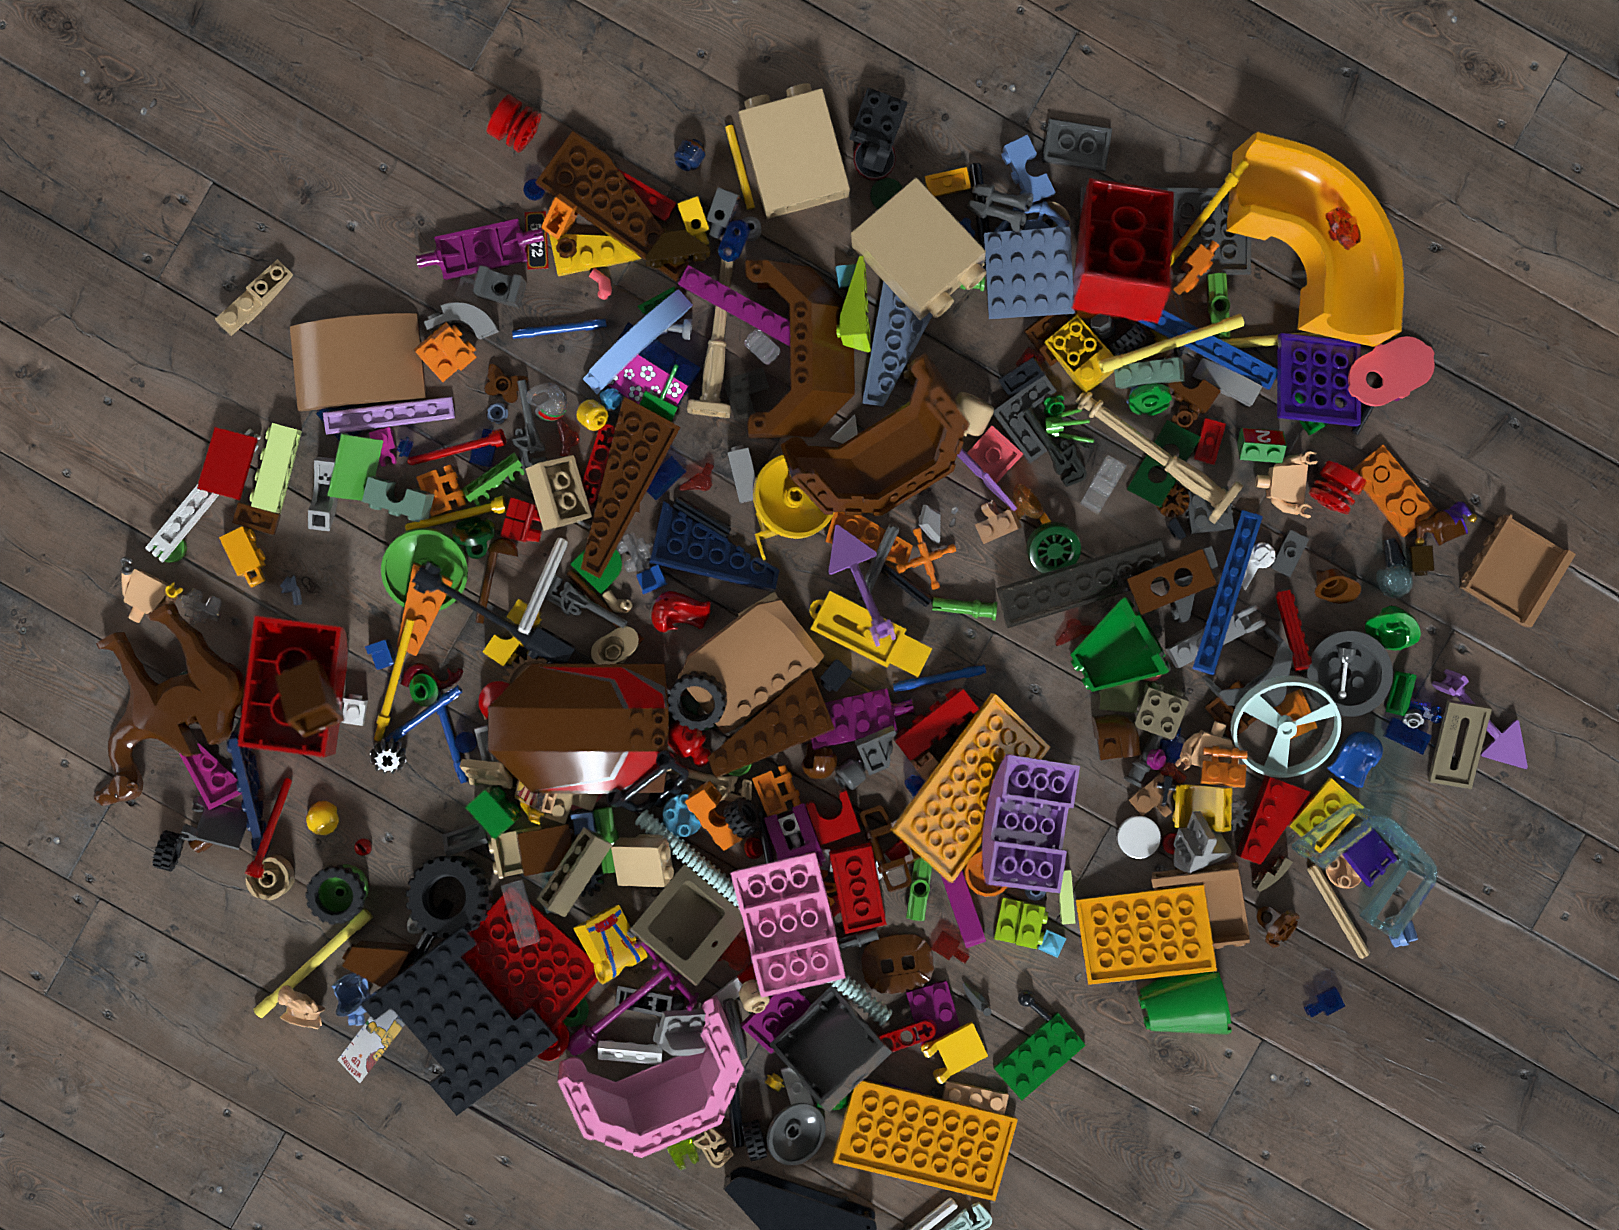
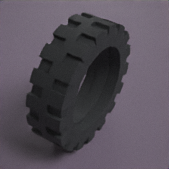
M693 671L689 675L687 673L682 675L680 679L676 680L668 697V703H670L669 711L673 713L672 717L678 720L680 725H686L691 730L695 728L704 730L706 727H713L721 719L727 705V694L722 688V683L720 681L717 682L714 676L706 675L707 673L705 672L697 673V671ZM692 686L707 690L715 701L713 711L706 715H695L687 711L681 702L682 691Z
M330 865L321 869L311 878L307 885L305 899L308 900L306 904L308 909L312 910L311 914L314 917L320 918L319 921L323 923L325 921L329 922L328 924L335 925V923L343 924L353 919L363 907L366 897V891H364L365 884L364 881L360 880V875L352 871L353 869L345 868L343 865ZM336 877L349 884L353 891V901L348 909L335 912L322 904L319 899V888L323 881L328 878Z

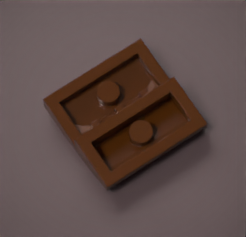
M1065 314L1042 316L1023 330L1049 366L1054 365L1058 360L1044 342L1069 322Z
M1237 679L1226 689L1243 688L1245 685L1240 679ZM1216 696L1205 706V709L1216 722L1226 725L1224 732L1232 740L1231 719L1236 706L1227 705ZM1243 712L1238 723L1237 736L1245 731L1257 718Z

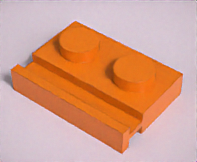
M1300 688L1287 693L1283 702L1274 707L1281 716L1288 715L1293 721L1311 713L1303 691ZM1316 722L1297 725V732L1290 739L1318 728Z

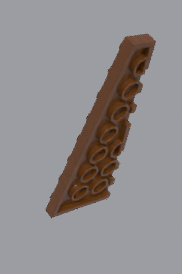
M626 397L623 398L581 564V569L598 578H601L681 428Z

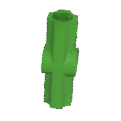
M1226 273L1207 275L1209 300L1207 310L1210 314V325L1229 318L1230 301L1228 299ZM1216 301L1223 304V311L1220 312L1215 309L1214 303ZM1230 331L1221 332L1213 336L1218 339L1231 338Z
M612 807L594 809L596 833L602 835L613 845L619 839L617 829H615ZM611 848L601 862L603 873L615 872Z
M923 858L914 861L906 913L907 919L916 921L925 920L927 899L930 891L932 866ZM916 883H924L925 890L921 893L914 891Z

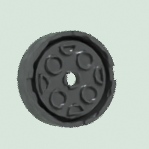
M1336 631L1319 638L1310 650L1307 651L1308 656H1311L1312 664L1308 669L1301 670L1302 677L1315 681L1326 689L1334 700L1340 716L1352 717L1366 714L1378 707L1389 693L1393 679L1392 663L1385 648L1373 637L1357 631ZM1339 647L1356 649L1355 658L1352 662L1348 663L1347 667L1351 673L1346 679V698L1344 699L1338 697L1342 681L1339 673L1343 668V662L1338 658ZM1304 687L1309 698L1320 708L1330 703L1321 693Z

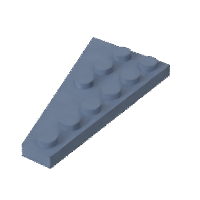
M884 281L862 404L878 407L885 405L932 317V314L929 313L922 320H919Z

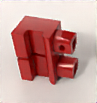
M511 497L506 516L523 520L525 523L505 518L500 537L527 543L528 541L540 542L542 531L532 529L534 520L541 522L537 506Z

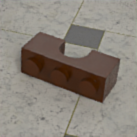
M1167 355L1166 357H1164V359H1170V358H1172V357L1169 356V355ZM1204 379L1199 381L1194 389L1184 387L1181 381L1163 384L1169 388L1172 398L1179 402H1186L1189 404L1188 408L1197 414L1200 412L1202 414L1206 413L1221 392V390Z

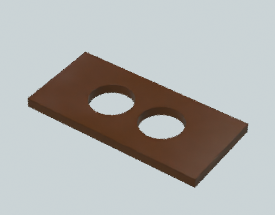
M1203 549L1126 579L1141 615L1217 585ZM1179 568H1187L1192 574L1191 583L1185 587L1177 585L1174 581V573ZM1157 577H1163L1169 582V591L1163 596H1157L1151 590V583Z

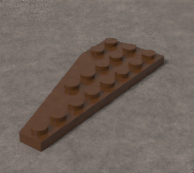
M574 131L571 132L535 182L537 186L553 197L560 193L577 205L576 213L644 260L660 236L665 233L634 189L624 179L622 173L615 167L609 156ZM688 261L681 265L667 263L657 269L677 282L689 263Z

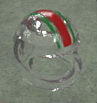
M555 383L538 385L526 393L527 402L537 407L535 414L543 420L556 421L567 410V398ZM544 392L547 393V394L542 395V396L534 397L535 395H537V394H539V393H544Z

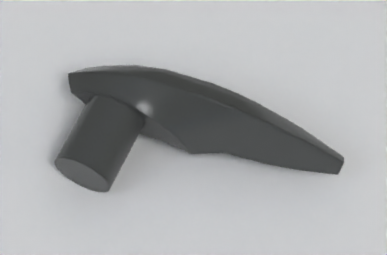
M964 982L962 985L971 1003L978 1010L982 1011L985 1016L991 1015L992 1011L986 999Z

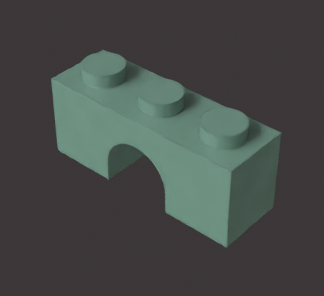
M1178 357L1126 364L1114 370L1116 388L1119 389L1140 387L1152 383L1165 384L1185 381L1183 360Z
M377 476L368 477L362 502L368 503L369 508L376 510L384 508L391 515L401 516L403 514L408 516V520L414 522L429 519L435 494L411 488L406 490L404 499L399 501L394 494L396 482Z

